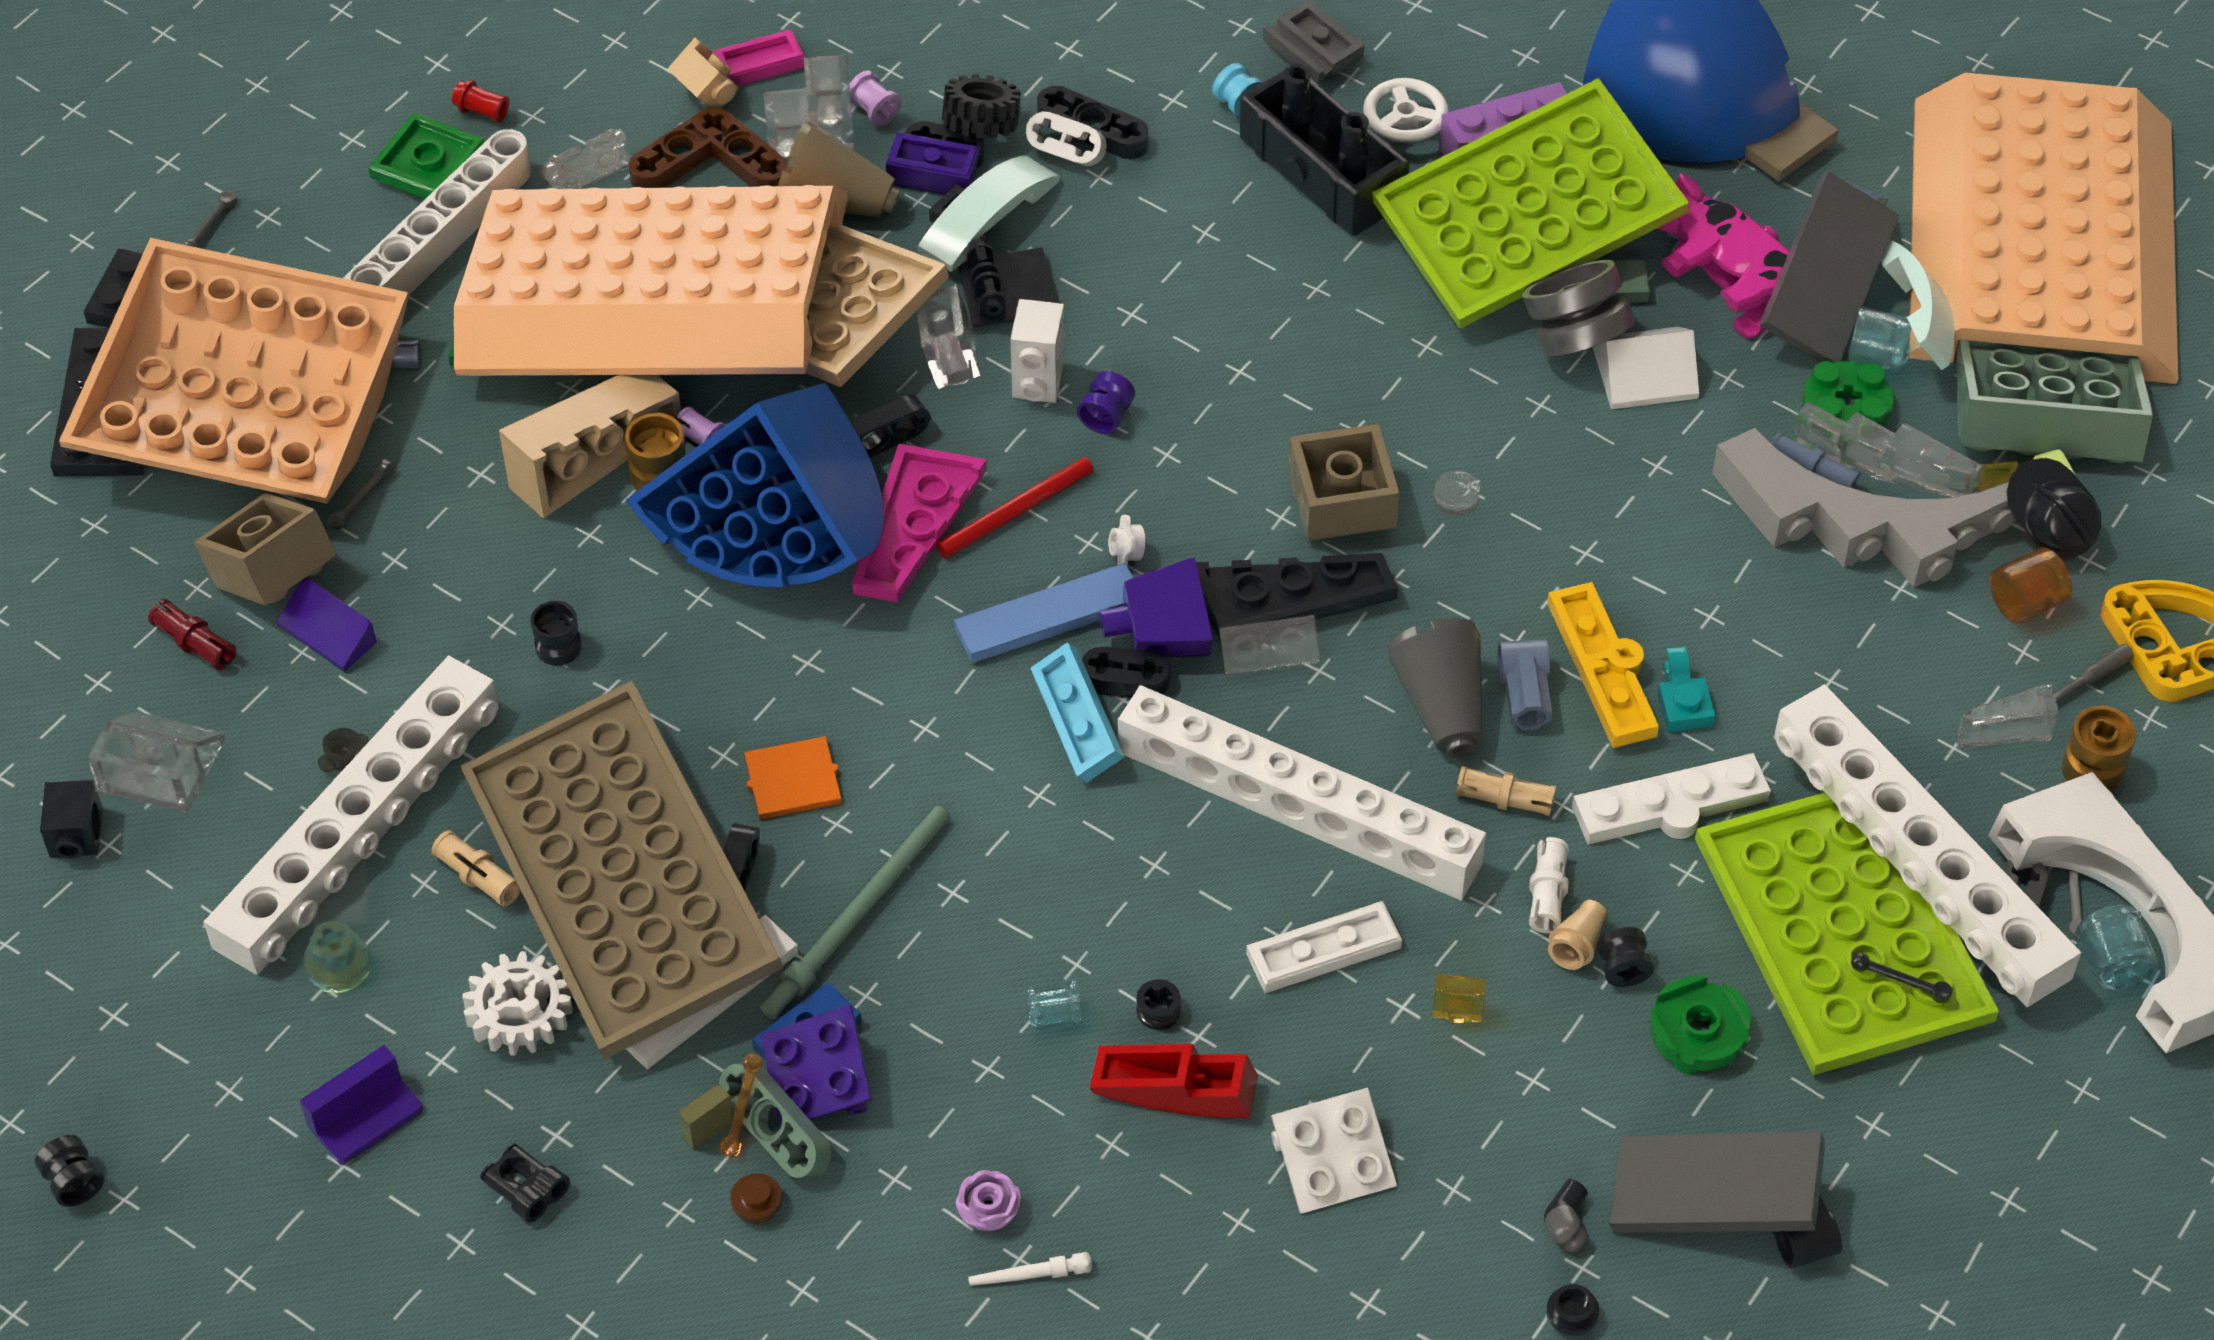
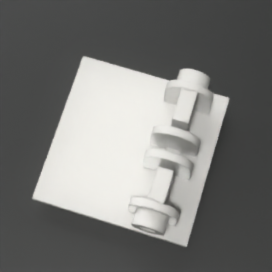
M1368 1088L1271 1115L1275 1131L1271 1133L1273 1145L1277 1152L1282 1151L1300 1214L1397 1186Z

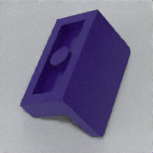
M385 1045L300 1100L307 1127L340 1165L348 1163L423 1112L421 1101L401 1079L396 1057Z

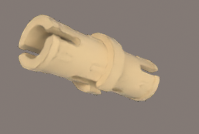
M1462 766L1457 784L1459 786L1456 788V796L1497 804V809L1507 811L1509 806L1545 814V816L1550 817L1556 786L1515 779V773L1506 771L1504 776Z
M451 830L440 834L433 843L432 855L459 873V879L468 887H478L495 899L502 907L509 906L519 896L521 890L516 879L494 863V858L487 851L474 849L457 837ZM468 860L474 865H476L478 868L484 871L487 874V876H483L481 873H479L470 865H468L466 861Z

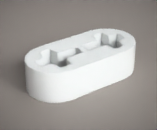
M1051 112L1037 113L1027 123V140L1032 146L1045 153L1082 166L1096 165L1106 154L1107 145L1104 136L1088 125ZM1050 121H1052L1051 128L1062 133L1061 139L1059 141L1047 137L1043 143V136L1038 134V130L1041 126L1048 127ZM1088 135H1090L1089 141L1095 144L1092 152L1085 151L1081 157L1082 151L1070 144L1072 137L1085 141Z

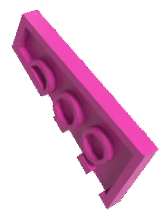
M898 444L882 492L884 508L882 536L876 549L859 561L852 582L853 595L899 602L986 473L987 459Z

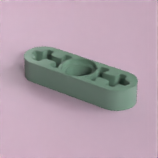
M738 1063L728 1066L720 1077L719 1085L730 1095L732 1112L788 1175L802 1178L816 1177L823 1174L830 1164L831 1148L828 1140L762 1066L755 1063ZM743 1077L747 1078L745 1084L742 1082ZM744 1089H746L750 1095H743L742 1093ZM773 1106L777 1107L782 1115V1125L776 1134L770 1130L767 1122L768 1113ZM799 1145H807L808 1148L804 1152ZM805 1156L809 1160L808 1163H803Z

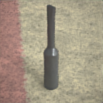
M2126 644L2119 645L2085 667L2079 678L2040 701L2039 706L2047 711L2085 684L2094 685L2132 660L2134 657L2132 650Z

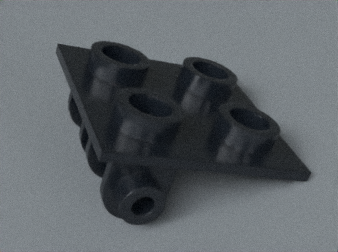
M977 239L970 243L966 253L967 260L958 267L973 328L1015 321L1019 299L1057 303L1042 247L993 255L992 247L984 240Z

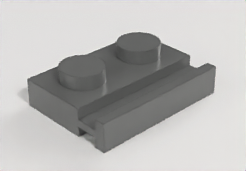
M1310 0L1278 18L1277 24L1270 27L1267 25L1263 27V40L1292 64L1301 63L1308 66L1312 73L1311 79L1319 85L1323 83V79L1327 75L1334 76L1364 57L1365 45Z

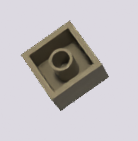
M1379 423L1289 437L1288 474L1307 541L1397 528L1400 492Z
M268 493L262 494L194 541L216 588L262 605L281 600L287 594L289 588L302 579L319 573L323 568V564L336 556V552L315 509Z

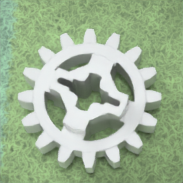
M520 951L517 961L510 962L505 954H501L499 957L500 965L495 968L486 962L483 963L481 966L484 977L470 976L468 981L471 991L463 993L462 997L465 1006L467 1027L473 1028L475 1040L480 1042L488 1038L490 1051L496 1052L502 1044L508 1045L509 1053L512 1056L516 1055L520 1045H526L527 1049L534 1053L536 1052V1041L542 1039L550 1045L554 1043L552 1029L565 1031L567 1028L565 1015L573 1013L572 995L565 979L562 978L558 965L547 969L546 958L543 955L537 957L533 963L528 962L525 951ZM548 997H550L549 1005H548V1003H547V998H548Z

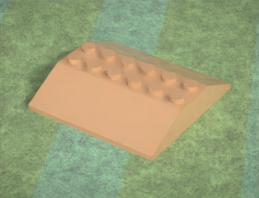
M150 238L59 440L60 447L327 504L358 462L381 404L408 302V292Z

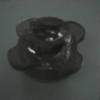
M338 728L329 732L323 738L322 747L324 754L318 759L320 770L326 773L333 770L343 771L366 746L369 738L349 728Z

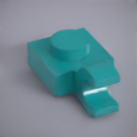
M1685 646L1666 648L1668 661L1663 662V669L1667 682L1658 684L1657 697L1667 732L1713 727L1716 716L1705 677L1691 679L1689 658Z

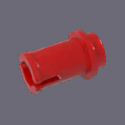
M468 80L457 83L452 94V104L456 105L460 112L466 113L469 110L491 118L496 122H501L509 108V97L477 87L475 81Z

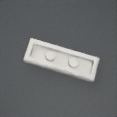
M1383 901L1249 944L1247 945L1246 955L1264 993H1269L1401 949L1402 938Z

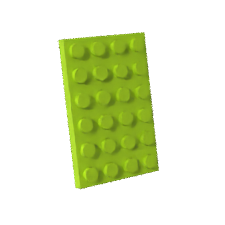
M1599 78L1372 192L1374 204L1459 329L1522 298L1523 292L1534 283L1567 268L1592 262L1689 212V202Z
M1825 792L1697 828L1695 841L1813 1076L1996 1022L1999 1010L1959 935L1950 925L1942 923L1937 918L1932 906L1918 891L1910 889L1905 884L1900 872L1886 857H1882L1874 851L1869 839L1854 823H1849L1843 818L1837 805ZM1856 953H1865L1869 956L1870 961L1929 983L1946 982L1952 987V995L1948 1002L1937 1003L1932 999L1931 993L1869 970L1863 972L1854 970L1851 966V958Z

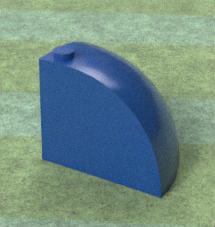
M1612 0L1594 39L1586 65L1583 85L1599 78L1657 159L1687 163H1710L1745 157V147L1747 145L1760 142L1777 134L1800 116L1796 82L1789 81L1784 65L1790 60L1788 53L1769 15L1758 0Z
M826 383L757 402L626 499L638 518L663 544H671L676 550L688 557L687 562L711 575L731 582L758 587H784L787 585L810 583L843 571L867 557L876 549L880 542L884 525L882 495L873 465L857 432Z

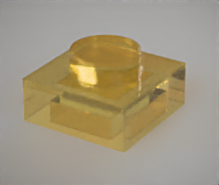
M1437 974L1432 1017L1445 1018L1455 1023L1468 1021L1482 1022L1486 979Z

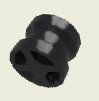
M1636 927L1617 928L1609 931L1599 939L1597 948L1600 957L1607 962L1604 967V974L1609 984L1616 987L1634 986L1644 982L1653 974L1654 964L1650 955L1645 953L1647 940L1643 930Z

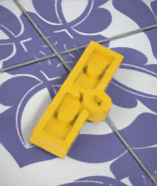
M1593 582L1549 592L1547 605L1612 748L1656 738L1659 725L1636 677L1641 672L1643 664V648L1632 639L1618 638Z

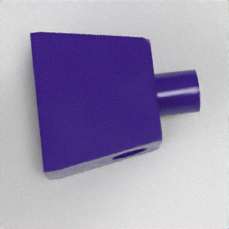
M1195 557L1128 579L1123 585L1122 596L1124 606L1099 610L1104 638L1130 634L1133 650L1154 652L1163 657H1204L1211 655L1213 637Z

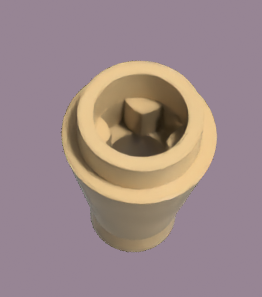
M1593 900L1584 901L1578 910L1550 933L1548 953L1556 964L1565 969L1577 970L1592 961L1603 925L1608 918L1607 910L1603 905Z

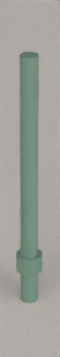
M935 806L807 954L800 961H793L780 976L781 983L760 1006L765 1016L775 1020L796 995H804L816 981L815 973L948 822L950 815L943 807Z

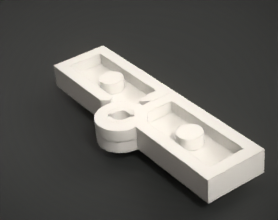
M1754 753L1575 795L1573 796L1572 809L1588 845L1656 828H1661L1665 834L1672 838L1685 839L1692 836L1696 831L1699 816H1711L1768 802L1771 790Z

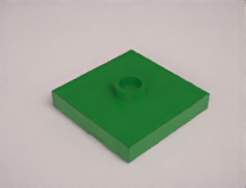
M413 112L369 165V176L374 180L426 199L487 140Z

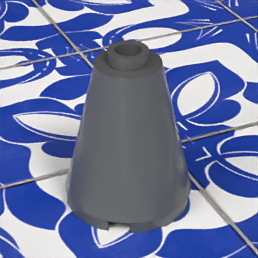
M1462 618L1438 619L1431 621L1432 630L1418 634L1416 626L1395 636L1387 645L1389 660L1436 748L1440 751H1447L1450 756H1460L1473 751L1475 744L1482 739L1481 635L1478 629H1476L1475 623L1471 620Z

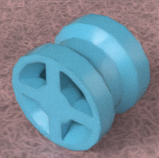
M1234 63L1219 73L1212 86V93L1220 102H1227L1230 111L1240 117L1242 96L1263 82L1256 77H1250L1248 69L1242 64Z

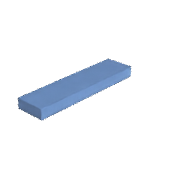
M1126 563L954 619V630L972 664L1100 621L1099 610L1124 606L1122 596L1123 585L1125 581L1133 578Z

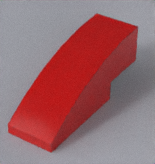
M1193 1044L1101 1045L1098 1048L1090 1089L1096 1095L1154 1110L1217 1118H1250L1258 1074L1247 1054L1199 1055Z

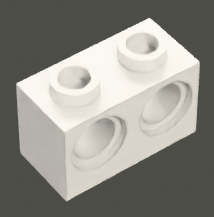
M1019 299L1010 339L1012 398L1056 403L1064 367V304Z

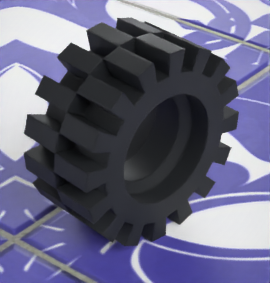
M972 74V78L961 75L959 80L952 78L949 80V83L945 84L943 124L950 126V130L954 132L962 130L961 135L969 136L971 133L976 134V138H983L984 135H989L990 138H998V133L1002 136H1007L1009 131L1014 132L1016 127H1018L1021 92L1019 89H1016V85L1013 83L1007 84V80L1002 78L996 81L994 76L987 75L986 78H980L979 74Z

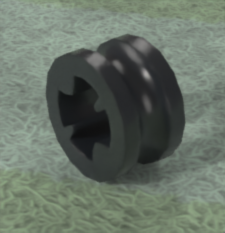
M1162 979L1150 980L1140 987L1136 998V1013L1139 1021L1144 1026L1155 1030L1167 1029L1174 1025L1179 1019L1181 1011L1179 989L1173 983ZM1152 1000L1155 1003H1160L1163 1000H1166L1167 1008L1165 1009L1164 1007L1159 1005L1154 1009H1151L1150 1001Z

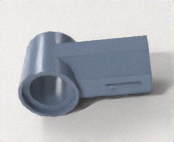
M1547 640L1498 642V675L1500 683H1505L1511 725L1520 727L1522 731L1539 730L1541 726L1551 723L1552 706L1548 686L1550 658Z

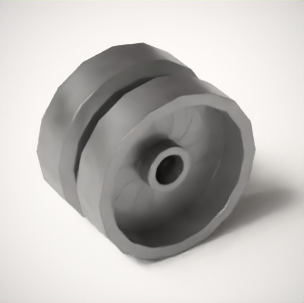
M1612 260L1587 262L1567 268L1534 283L1523 292L1522 296L1529 316L1532 319L1543 320L1535 333L1544 355L1559 356L1585 350L1604 343L1632 327L1635 319L1628 300L1622 296H1615L1622 282L1616 264Z

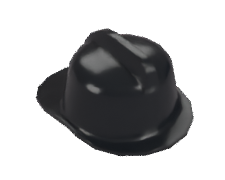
M2049 458L2031 459L2016 469L2010 477L2006 491L2008 507L2014 518L2037 546L2048 556L2059 559L2076 558L2088 551L2097 540L2101 528V511L2093 496L2074 473L2061 462Z

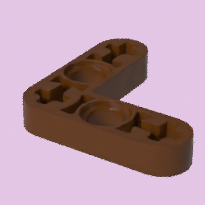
M715 107L702 110L637 152L630 158L628 163L631 185L641 188H664L711 156L715 157L750 187L765 185L778 187L782 171H786L788 164L782 155L729 112ZM680 145L692 148L689 153L683 155L671 152L674 147ZM741 146L749 147L753 150L745 156H736L731 153L734 148Z

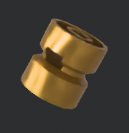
M648 413L639 416L629 424L625 431V446L629 459L630 480L636 491L686 456L684 430L680 422L670 415Z
M2105 705L2092 706L2083 710L2075 719L2061 767L2066 780L2069 781L2093 772L2109 791L2115 790L2122 782L2137 733L2131 719L2120 710Z

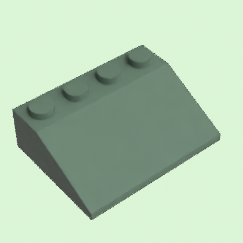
M1958 340L1957 426L1961 446L1970 447L1977 451H1989L1991 449L2009 450L2022 455H2035L2059 449L2067 459L2088 457L2105 459L2112 463H2125L2127 461L2143 462L2153 413L2138 357Z

